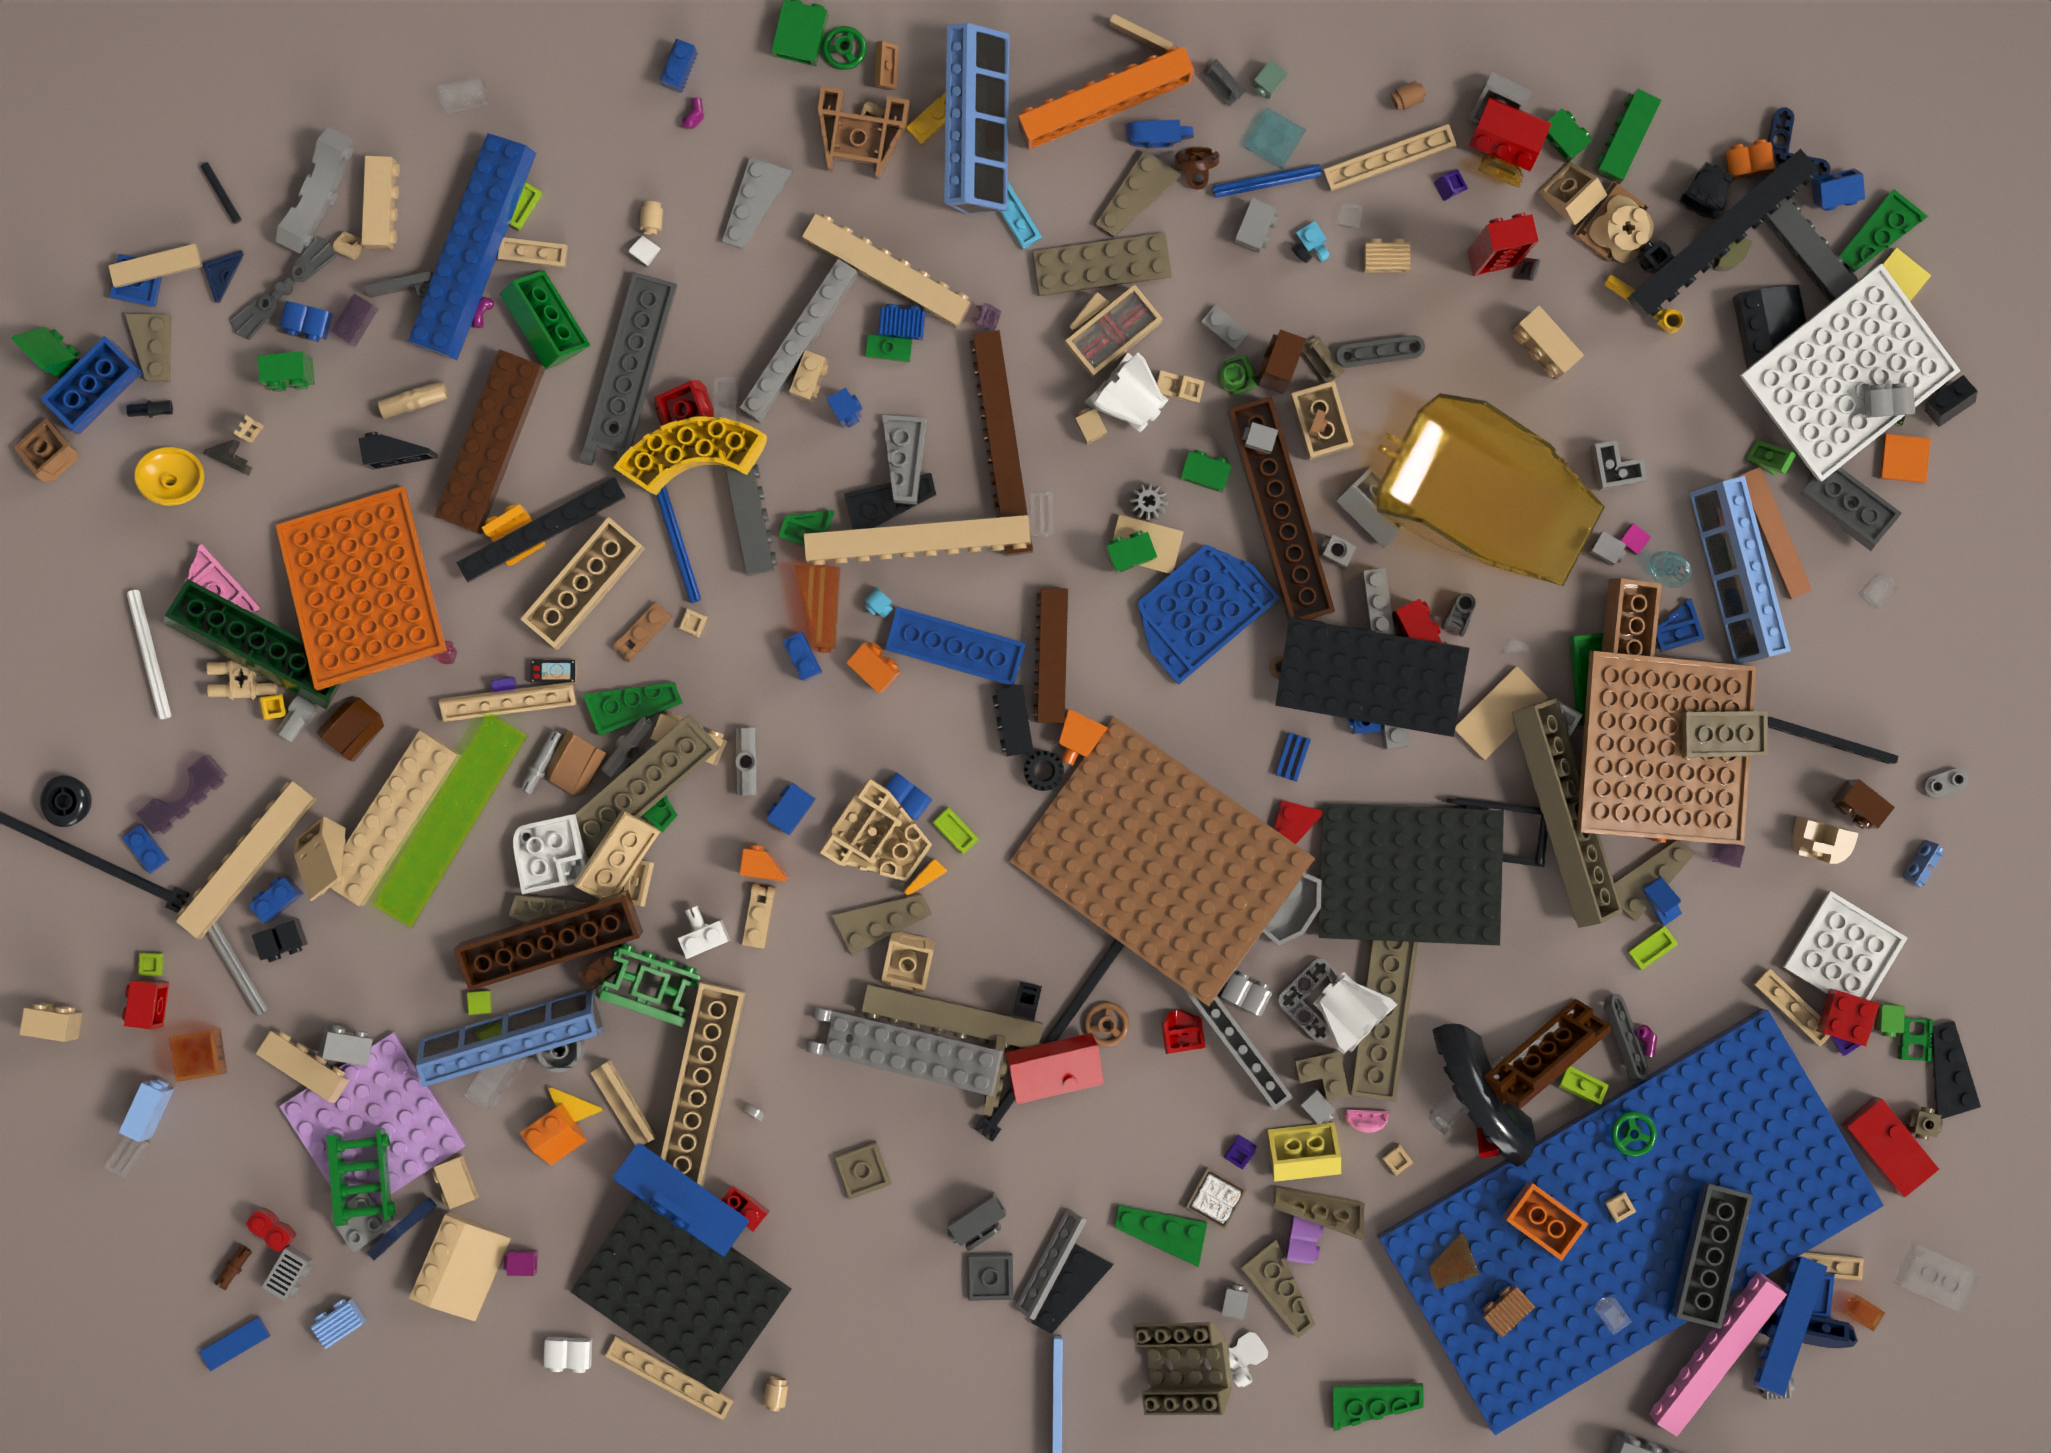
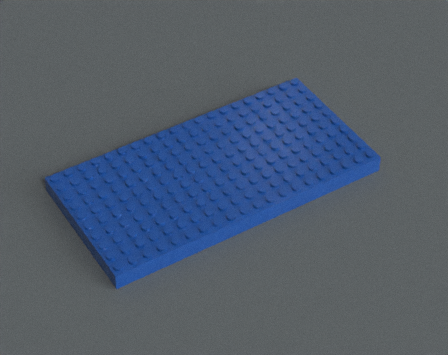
M1760 1009L1651 1073L1645 1080L1634 1083L1602 1102L1599 1107L1595 1106L1535 1142L1533 1153L1522 1165L1516 1167L1505 1159L1381 1232L1377 1237L1488 1427L1494 1435H1497L1688 1322L1673 1316L1671 1310L1703 1181L1745 1191L1753 1195L1729 1297L1746 1288L1749 1280L1757 1272L1764 1276L1768 1275L1884 1205L1771 1013L1767 1009ZM1631 1111L1646 1114L1652 1119L1657 1130L1655 1145L1648 1153L1639 1157H1630L1622 1154L1615 1147L1611 1136L1612 1127L1617 1118ZM1635 1118L1636 1125L1640 1127L1641 1132L1650 1136L1648 1125L1641 1119ZM1628 1120L1624 1121L1619 1128L1618 1137L1620 1141L1624 1138L1622 1130L1628 1124ZM1636 1130L1630 1132L1631 1138L1636 1136ZM1642 1140L1630 1142L1626 1148L1638 1150L1643 1148L1647 1142ZM1528 1180L1588 1223L1562 1261L1502 1217ZM1624 1191L1636 1212L1616 1223L1604 1202ZM1514 1284L1535 1308L1501 1338L1481 1316L1484 1312L1482 1308L1491 1300L1495 1302L1500 1297L1499 1292L1505 1286L1509 1285L1511 1287Z

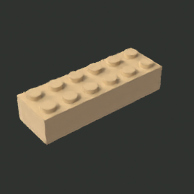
M608 517L522 616L521 620L553 648L559 650L646 548Z

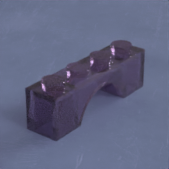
M203 755L187 769L190 783L186 794L181 799L173 803L152 799L136 813L153 834L167 833L172 829V823L178 818L181 820L190 813V807L194 804L199 805L207 798L206 794L211 789L216 790L223 785V779L228 775L210 755Z

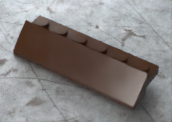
M1575 998L1484 1076V1079L1503 1105L1508 1102L1520 1110L1610 1033L1611 1025L1593 1015V1008Z

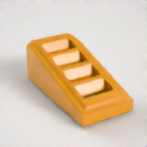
M933 859L904 890L907 895L914 893L944 874L947 869L936 859Z

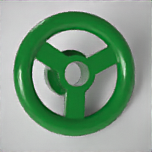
M836 27L826 35L823 41V55L826 61L834 68L840 70L853 69L865 58L867 51L865 38L853 27ZM840 33H848L847 36L838 37L835 45H830L834 36ZM854 37L858 39L860 44V52L857 58L852 53V40ZM847 44L848 48L846 50H842L840 48L841 45ZM838 52L845 55L850 63L837 62L830 53Z
M1631 1111L1617 1118L1613 1124L1611 1136L1615 1147L1622 1154L1630 1157H1639L1648 1153L1653 1148L1657 1138V1130L1652 1119L1646 1114ZM1635 1118L1641 1119L1648 1125L1650 1136L1641 1132L1640 1127L1636 1125ZM1628 1120V1124L1622 1130L1624 1138L1620 1141L1618 1137L1619 1128L1624 1121ZM1636 1130V1136L1631 1138L1630 1132ZM1638 1140L1647 1142L1643 1148L1638 1150L1626 1148L1630 1142H1637Z

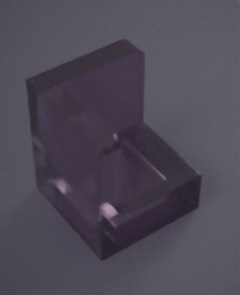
M1717 843L1712 862L1740 868L1745 846Z

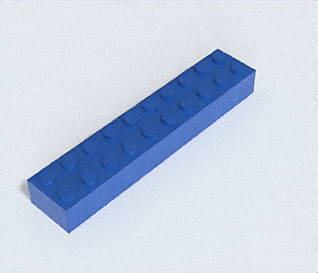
M487 133L408 341L412 344L458 360L478 303L496 261L499 247L506 235L536 156V152L527 145Z

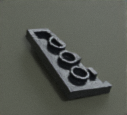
M927 473L920 475L917 505L894 503L891 482L845 493L844 495L852 528L856 530L875 528L936 496L932 474Z
M1951 1020L1933 1026L1931 1046L1934 1058V1098L1937 1110L1935 1114L1941 1115V1119L1980 1108L1979 1098L1955 1021Z
M1075 1243L1032 1324L1052 1334L1111 1269L1114 1263Z

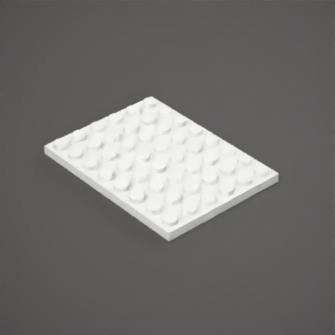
M1878 264L1739 376L1818 482H1822L1905 416L1895 415L1866 418L1864 391L1871 390L1872 385L1885 384V389L1893 388L1892 384L1906 383L1907 387H1914L1916 407L1961 370L1883 264Z

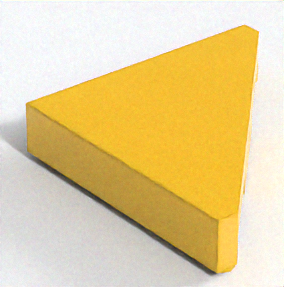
M554 1087L548 1088L555 1106L563 1104L575 1122L603 1111V1107L585 1101L582 1098L565 1093Z

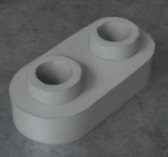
M1954 768L1929 776L1923 783V791L1931 798H1939L1963 790L1969 782L1968 774L1963 769ZM1957 775L1961 778V781L1958 784L1955 782V777ZM1936 782L1940 785L1938 791L1933 787Z

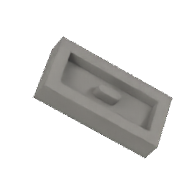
M1216 304L1201 321L1206 328L1234 351L1249 335L1246 329Z

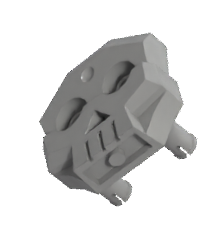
M1305 873L1266 926L1263 933L1277 946L1305 933L1321 908V880Z

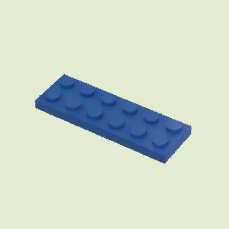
M897 607L885 650L1014 687L1026 643Z

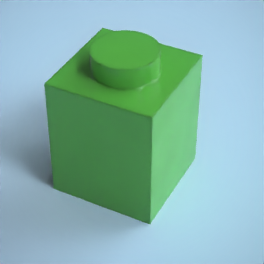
M1879 1004L1875 1019V1030L1882 1032V1036L1896 1037V1033H1904L1905 1006Z

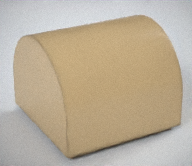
M343 231L334 241L333 250L356 260L363 247L361 245L362 239Z

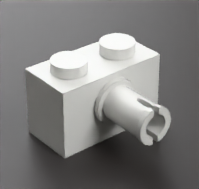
M698 906L684 911L693 929L691 933L678 938L686 959L731 941L723 921L720 920L711 925L705 924Z

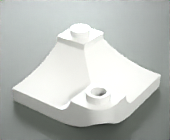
M576 814L520 826L515 831L513 837L514 855L522 894L573 885L590 859L586 854L581 839ZM526 833H529L531 836L528 841L525 839Z

